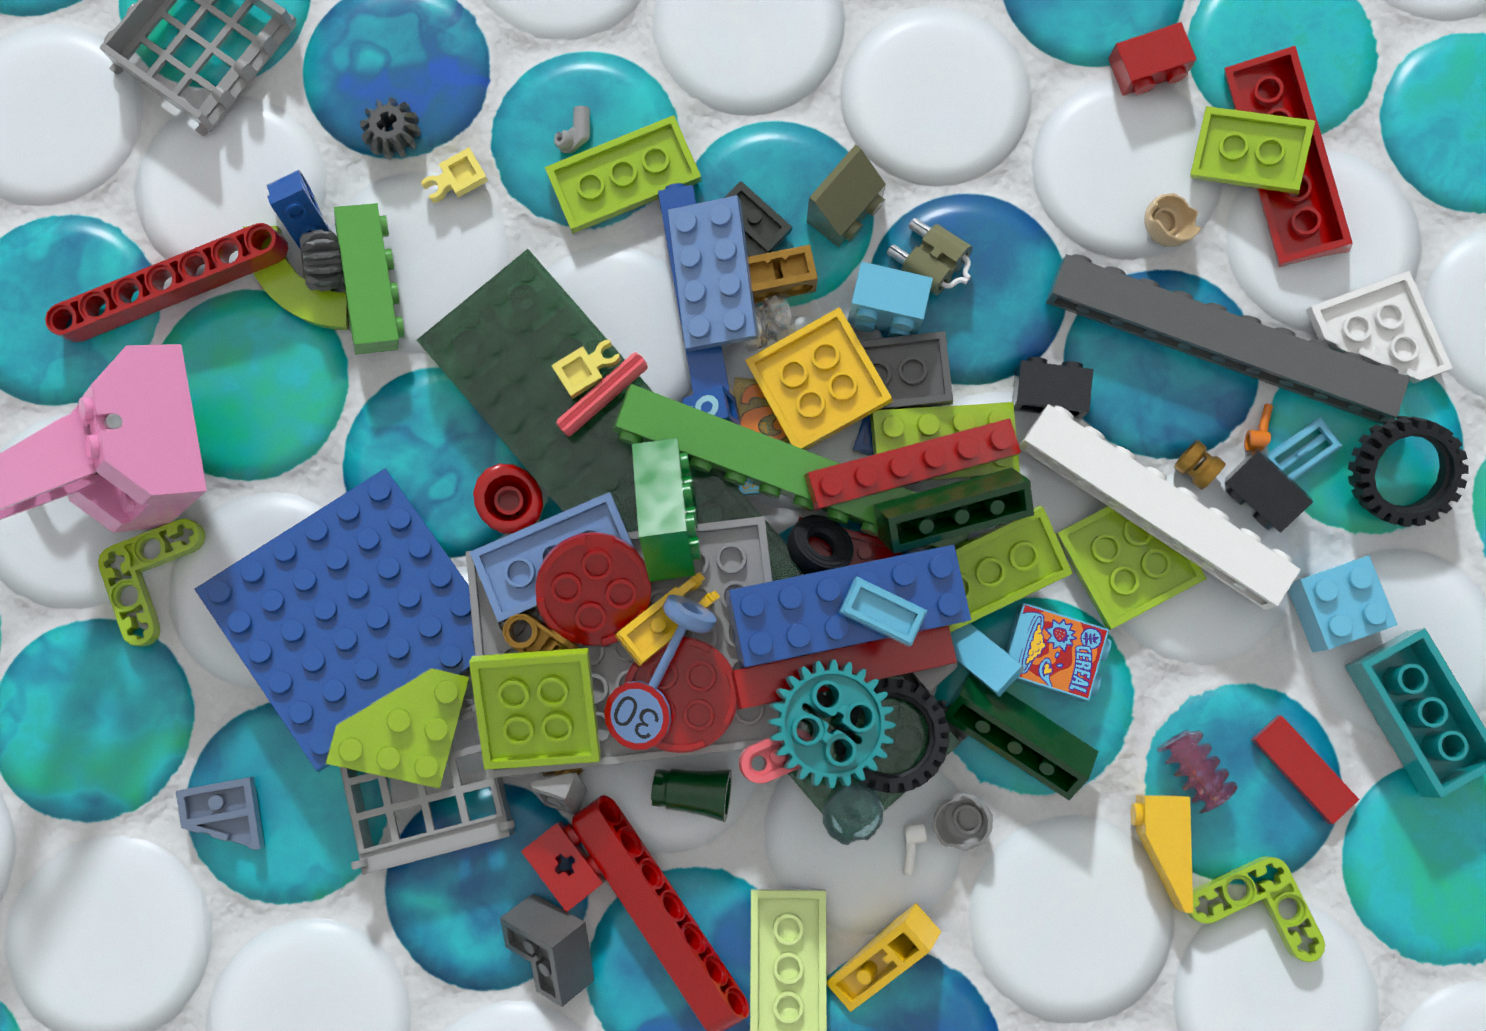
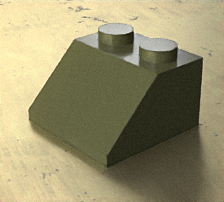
M856 144L813 192L808 202L806 222L838 248L845 240L851 242L863 227L861 221L868 213L874 216L886 200L883 198L886 183L862 149Z

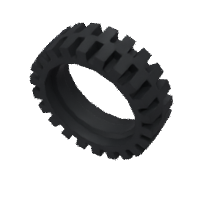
M1397 416V419L1389 418L1382 421V426L1375 424L1369 429L1372 433L1370 436L1363 434L1358 440L1362 443L1360 449L1354 447L1351 455L1355 456L1356 459L1355 462L1349 461L1348 470L1353 472V475L1348 476L1349 484L1355 488L1351 492L1359 500L1358 503L1375 517L1403 527H1411V524L1423 526L1426 525L1425 520L1434 522L1440 519L1439 512L1447 514L1452 509L1448 503L1450 501L1458 502L1462 496L1456 492L1458 487L1464 489L1466 487L1467 480L1461 478L1462 474H1469V466L1462 463L1463 460L1468 458L1466 451L1459 448L1462 446L1460 440L1452 436L1454 433L1442 425L1413 416ZM1410 436L1422 437L1432 443L1438 452L1440 468L1437 480L1428 494L1414 504L1405 506L1391 504L1382 498L1376 487L1375 473L1378 461L1386 449L1399 439Z
M880 679L874 692L876 694L887 692L886 698H898L910 702L922 713L928 725L929 742L924 756L914 767L902 773L894 774L870 771L864 767L865 780L858 782L865 787L883 793L907 792L928 782L944 763L950 742L949 724L946 721L943 708L940 707L935 697L923 687L902 679ZM857 706L850 712V721L854 726H856L859 715L863 712ZM835 725V730L843 732L855 742L853 733ZM836 740L837 753L842 761L846 755V748L841 741Z

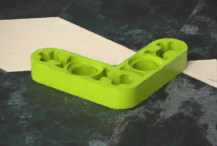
M189 519L173 521L111 545L99 555L98 566L121 634L129 644L142 647L150 646L156 642L161 631L160 623L142 572L199 550L204 544L206 536L203 527L197 522ZM184 528L194 532L189 537L190 543L188 544L183 541L170 543L165 537L167 534L168 538H179L184 535ZM156 539L161 546L160 553L154 559H148L144 555V546L148 541ZM115 555L125 558V561L120 564L122 574L132 576L131 579H123L119 569L111 567V564L116 561ZM128 586H133L138 591V598L131 606H125L121 601V593ZM143 609L144 612L136 613L140 623L148 624V629L143 631L144 638L134 635V630L139 628L136 617H127V613H135Z
M1259 857L1193 889V913L1187 914L1195 921L1205 924L1214 923L1262 900L1291 956L1304 962H1313L1322 957L1325 951L1324 938L1288 866L1279 858ZM1266 865L1277 868L1278 872L1273 875L1275 882L1263 879L1254 883L1248 876L1249 872L1252 877L1256 878L1266 874ZM1234 879H1240L1246 885V894L1240 900L1231 899L1227 891L1229 883ZM1215 888H1217L1219 895L1214 891ZM1220 896L1223 902L1226 903L1225 907H1223V903L1218 901L1210 904L1207 907L1209 912L1207 915L1195 909V907L1200 905L1199 897L1212 900ZM1285 898L1293 899L1297 906L1296 914L1291 919L1282 918L1278 911L1280 902ZM1298 926L1303 936L1312 938L1313 942L1308 944L1309 952L1298 949L1297 946L1302 943V940L1297 931L1292 929L1288 931V927Z

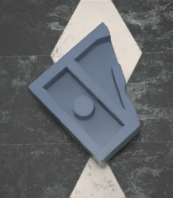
M254 776L176 791L182 829L196 833H206L213 838L233 841L254 850L265 847Z

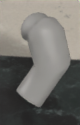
M574 107L573 127L568 131L563 130L562 133L557 132L555 135L554 144L561 152L574 153L589 140L591 113L589 107Z

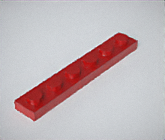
M1009 418L806 473L804 477L814 510L816 511L1020 454L1021 450L1011 419Z

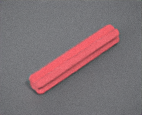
M637 352L632 353L556 421L557 426L568 437L572 436L648 368L647 362Z

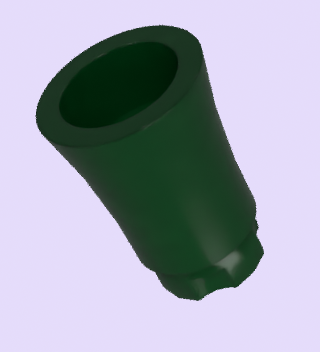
M671 768L668 771L656 769L651 790L652 806L666 807V810L682 811L726 822L731 796L732 770L695 771Z

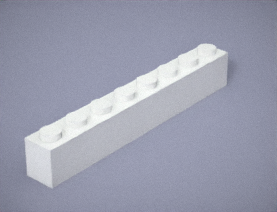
M1049 404L1045 407L1020 443V449L1265 610L1278 607L1301 571L1300 568L1292 564L1293 559L1288 554L1278 549H1269L1260 543L1261 538L1256 533L1245 528L1240 530L1228 522L1230 520L1229 517L1216 508L1208 509L1197 501L1198 497L1190 490L1183 487L1176 488L1166 481L1167 477L1161 471L1153 467L1146 468L1136 462L1135 455L1129 450L1120 446L1113 447L1104 441V435L1090 426L1084 428L1075 422L1073 415L1060 406L1052 407Z

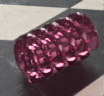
M1185 730L1162 743L1156 750L1158 752L1170 750L1171 755L1165 763L1166 765L1175 763L1180 765L1173 776L1175 778L1188 777V780L1181 788L1183 791L1196 789L1197 792L1190 801L1191 803L1204 801L1205 806L1199 812L1201 814L1226 802L1236 792L1238 786L1234 781L1225 782L1229 776L1227 769H1216L1220 764L1218 756L1207 757L1212 750L1210 743L1198 744L1203 738L1202 731L1195 730L1189 732V730Z

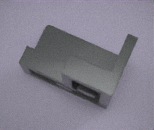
M536 894L530 895L500 917L505 947L531 962L535 988L538 993L563 1007L594 981L585 921Z

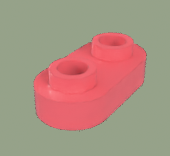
M797 729L798 737L801 740L808 741L811 738V735L806 731ZM769 737L746 747L739 758L740 772L747 780L754 783H767L799 769V766L796 765L791 769H785L784 765L789 756L787 754L776 756V750L782 746L781 741H771ZM756 756H761L764 760V766L761 770L756 771L752 767V760Z

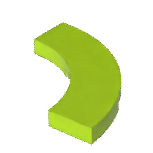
M271 226L282 235V231L278 226ZM268 238L262 243V250L269 247L272 238ZM287 256L277 264L254 272V276L267 294L283 309L294 316L319 327L349 330V314L345 292L310 290L306 286L305 280L293 269Z

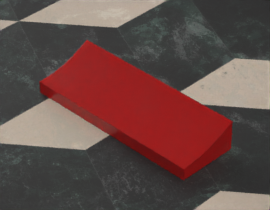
M1296 45L1225 67L1224 74L1234 110L1315 121L1299 194L1257 188L1279 267L1314 258L1350 252L1353 242Z

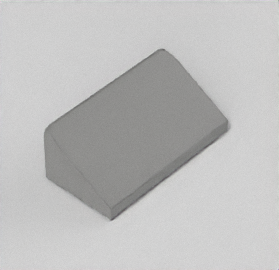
M573 772L533 781L530 786L544 806L572 815L580 811L587 791L586 786L577 773Z

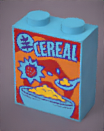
M1022 603L1017 606L1004 651L1024 668V671L1015 681L1084 702L1089 701L1091 696H1096L1099 690L1101 675H1098L1097 672L1100 661H1105L1108 657L1111 640L1107 639L1109 629Z

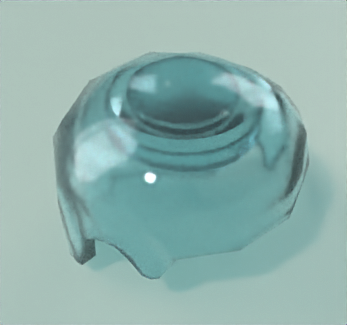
M851 783L848 787L840 786L835 789L823 808V824L829 836L841 844L849 845L857 840H869L883 823L884 805L875 790L861 783Z

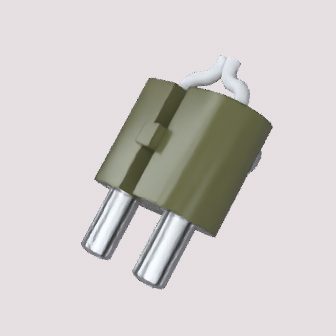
M917 218L912 219L909 223V229L923 237L920 247L916 246L910 254L896 245H891L887 251L888 256L902 264L901 271L932 277L930 292L935 296L939 295L945 288H952L958 283L966 284L971 278L968 270L971 266L969 256L973 247L939 224H935L930 228ZM965 264L963 268V276L965 278L959 277L949 283L952 280L951 276L953 273H957Z

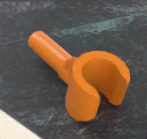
M1264 405L1258 431L1248 430L1246 432L1244 440L1245 450L1253 451L1257 447L1262 451L1270 443L1271 434L1268 432V425L1273 405Z

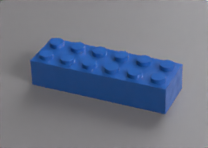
M949 545L728 590L725 593L740 669L889 638L838 613L855 577H859L928 610L918 632L970 621L971 616L955 546Z

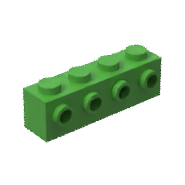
M378 203L334 207V221L341 254L342 274L354 353L358 355L398 350L399 338H405L402 316L395 317L393 304H399L397 283H390L388 271L394 270L392 250L384 248L383 237H389L386 215L379 216Z

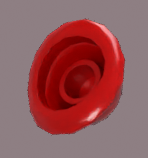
M497 464L487 468L476 481L473 491L474 506L480 518L491 529L503 534H513L534 525L540 518L543 508L542 491L537 481L526 470L514 464Z

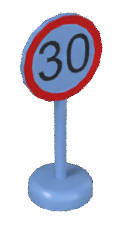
M668 595L663 605V610L667 617L678 624V627L649 684L642 681L627 682L615 688L607 698L604 709L605 724L611 736L627 748L646 750L659 744L666 736L671 723L670 706L664 694L657 688L686 630L707 633L712 630L717 620L715 615L707 608L683 596Z

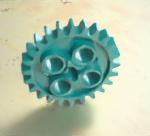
M833 659L828 662L825 671L821 662L817 661L812 666L813 674L803 666L798 669L801 680L793 676L786 678V682L791 688L789 691L782 688L776 690V693L783 701L782 703L770 704V708L779 714L778 718L767 721V724L778 727V732L771 735L769 740L781 741L782 746L776 750L775 755L787 754L789 756L784 765L785 769H791L796 765L799 766L797 779L803 780L811 773V785L818 786L824 777L827 788H834L838 777L842 786L848 787L851 784V774L858 781L865 780L864 767L870 771L878 770L873 760L874 757L887 758L888 755L880 747L881 744L893 743L894 740L884 733L885 729L894 728L895 723L885 721L884 715L891 713L894 709L889 706L882 707L881 701L887 697L888 693L881 692L876 694L874 692L879 681L878 679H872L868 682L863 681L866 669H859L853 675L852 663L846 662L839 671L838 664ZM821 686L828 687L833 694L832 703L827 708L821 706L817 700L816 694ZM804 703L809 705L822 717L836 716L834 723L838 727L860 737L861 742L856 744L850 737L839 730L827 732L829 724L817 716L804 711L802 705ZM855 706L861 708L865 714V722L860 728L855 727L850 721V712ZM802 719L808 720L813 726V735L808 741L801 740L797 734L796 728ZM836 740L841 741L846 748V755L840 762L835 761L830 754L831 744Z

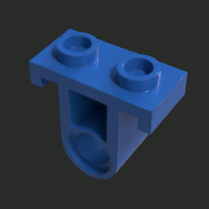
M296 170L266 185L270 194L267 198L271 207L299 249L302 233L312 232V230L331 231L328 224L324 221L315 196L300 170Z

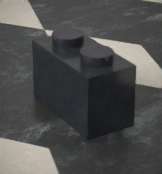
M1028 357L1026 361H1020L1015 368L1012 395L1014 411L1041 414L1049 404L1052 407L1060 406L1069 411L1074 418L1082 419L1090 411L1094 369L1083 368L1082 363L1074 361L1062 362L1061 365L1048 364V360L1041 357Z
M1257 447L1225 478V483L1229 485L1225 491L1241 506L1247 502L1253 507L1256 512L1252 516L1268 531L1274 527L1281 533L1313 503L1311 496Z

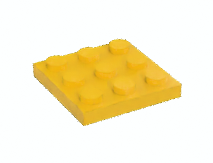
M840 307L745 360L791 445L804 450L813 447L893 402L890 393Z

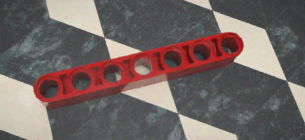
M253 224L57 303L47 311L45 324L49 331L72 342H83L277 264L286 257L289 249L288 242L268 224ZM272 238L269 247L262 250V243L266 239ZM238 251L236 260L229 263L231 254ZM205 264L203 273L196 276L197 269ZM172 277L171 285L164 290L166 280ZM139 290L138 298L131 303L133 294ZM106 304L105 311L99 316L100 308ZM73 318L72 324L66 329L68 320Z
M602 795L577 812L572 817V826L576 835L703 1027L707 1031H725L747 1018L749 1015V1004L745 995L617 803L609 796Z

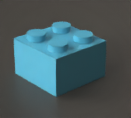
M861 262L847 321L850 324H854L853 327L859 331L874 332L876 329L889 332L888 336L890 337L918 334L924 319L933 278Z
M1369 555L1295 580L1288 590L1312 652L1329 650L1398 625Z

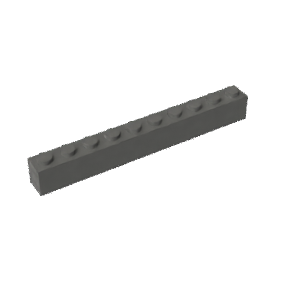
M1079 254L1065 255L1059 264L1046 303L1382 425L1383 420L1397 418L1410 379L1408 376L1399 374V370L1393 366L1385 364L1374 365L1364 361V357L1359 354L1335 351L1330 349V345L1323 341H1307L1296 337L1295 332L1287 328L1268 327L1261 324V320L1256 317L1232 314L1227 312V308L1220 304H1204L1193 300V296L1189 293L1165 290L1160 288V285L1153 280L1145 278L1138 280L1126 276L1122 269L1113 266L1101 267L1093 264L1090 258Z

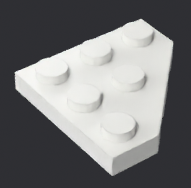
M1410 271L1321 302L1306 310L1320 341L1329 344L1331 348L1340 352L1359 354L1364 357V361L1374 365L1385 364L1393 366L1399 370V374L1410 377L1409 382L1413 384L1453 369Z

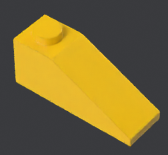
M1136 795V803H1132L1130 809L1131 823L1133 826H1136V833L1175 909L1185 913H1193L1190 797L1180 795Z
M915 903L888 924L826 981V984L851 1012L927 955L933 948L941 931L919 905Z

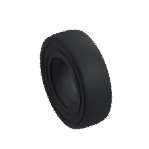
M809 515L803 517L792 528L787 540L790 557L807 574L848 566L853 557L854 547L851 537L839 523L828 519L826 516ZM818 537L824 540L831 547L832 555L827 557L817 553L810 546L809 538Z

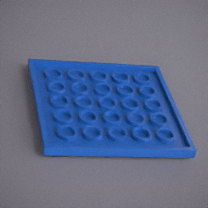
M386 468L194 588L318 773L330 766L326 764V759L336 724L349 716L351 717L430 668L463 675L470 670L469 661L472 656H475L469 585Z

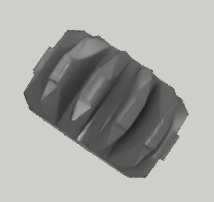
M390 97L387 105H383L380 100L376 99L377 108L375 110L365 108V114L368 119L360 121V127L364 131L362 140L366 145H371V151L377 156L383 152L386 159L391 160L394 153L398 152L401 157L405 158L406 152L404 149L406 147L416 149L417 144L413 138L421 136V130L417 126L420 120L415 112H411L409 104L405 101L398 105L396 99ZM393 126L394 129L389 131L388 128Z
M312 230V232L302 233L300 249L306 286L310 290L331 291V289L340 288L343 283L338 237L333 231Z

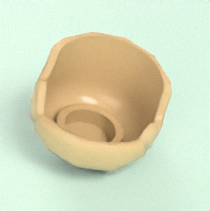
M1175 193L1159 195L1149 204L1145 211L1144 224L1150 238L1164 247L1181 246L1192 240L1201 230L1200 227L1196 226L1198 211L1189 207L1186 200Z

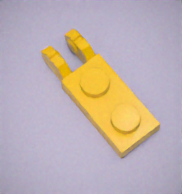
M700 572L679 588L675 586L615 635L616 639L639 666L671 641L678 627V624L669 619L663 610V605L668 595L674 594L685 597L691 591H695L705 580ZM714 590L706 594L698 603L708 609L720 596Z

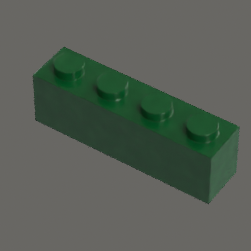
M1013 468L873 505L879 540L893 554L1034 515L1031 482Z
M970 673L955 691L945 711V718L948 722L1069 801L1090 778L1099 751L1007 691L998 697Z

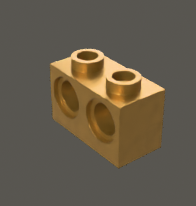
M810 245L748 257L754 304L816 292L818 277Z

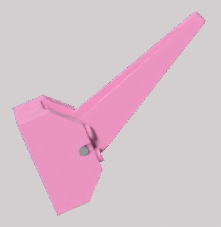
M126 345L91 384L83 397L79 399L77 407L69 415L54 421L0 453V520L68 496L70 502L113 533L146 530L171 523L207 491L182 345Z

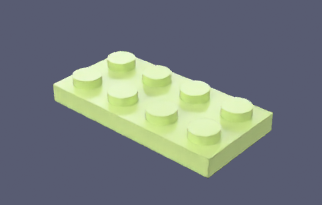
M751 889L750 1031H827L826 890Z

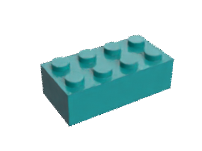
M1426 628L1406 631L1344 665L1421 797L1442 798L1486 773V728Z

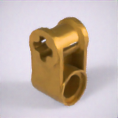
M529 614L513 615L503 626L505 641L520 653L556 650L558 646V650L579 648L577 644L565 639L536 617ZM521 620L527 621L532 628V635L526 642L518 641L513 633L515 625Z

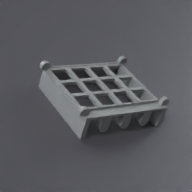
M138 0L128 8L126 16L117 27L106 35L99 49L113 62L109 68L112 72L118 75L123 70L196 121L199 126L195 131L205 136L208 132L212 131L296 27V18L292 14H288L286 9L273 0H245L232 18L213 6L217 0H192L200 5V8L186 25L168 14V11L177 0ZM253 5L272 17L257 36L239 24ZM208 12L226 24L211 43L193 31ZM162 19L180 31L165 50L147 38ZM233 30L252 42L237 61L218 49ZM187 37L206 49L191 68H188L173 57V54ZM141 44L159 56L146 73L129 61ZM213 55L231 67L216 87L198 75ZM167 62L185 74L172 91L154 79ZM192 80L210 92L198 109L179 97Z
M474 699L463 700L458 721L474 717L479 735ZM452 743L448 764L454 788L427 795L426 786L416 784L419 797L394 804L392 803L387 777L370 773L358 776L357 770L340 767L360 858L358 861L350 862L352 870L361 868L362 875L514 835L515 823L511 817L502 777L489 778L462 786L456 758L482 752L481 744L454 751ZM378 779L384 806L366 811L360 783ZM490 786L497 814L470 821L464 793ZM456 795L462 823L435 830L429 802ZM421 805L427 832L400 839L394 811ZM386 814L392 842L373 846L368 818Z

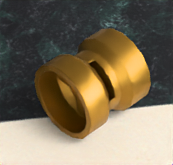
M1196 440L1181 455L1173 467L1181 474L1191 476L1193 484L1200 490H1203L1217 477L1226 463L1218 456H1211L1207 452L1206 446L1199 440Z

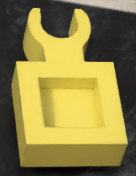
M468 147L439 163L443 173L438 176H428L422 180L421 184L425 190L433 185L438 186V190L429 195L432 203H437L444 199L447 192L454 190L459 198L488 182V179Z
M610 340L600 342L596 350L590 355L582 346L551 365L572 399L603 380L598 370L603 367H613L620 362L619 354L614 355L610 359L602 356L603 351L612 346Z

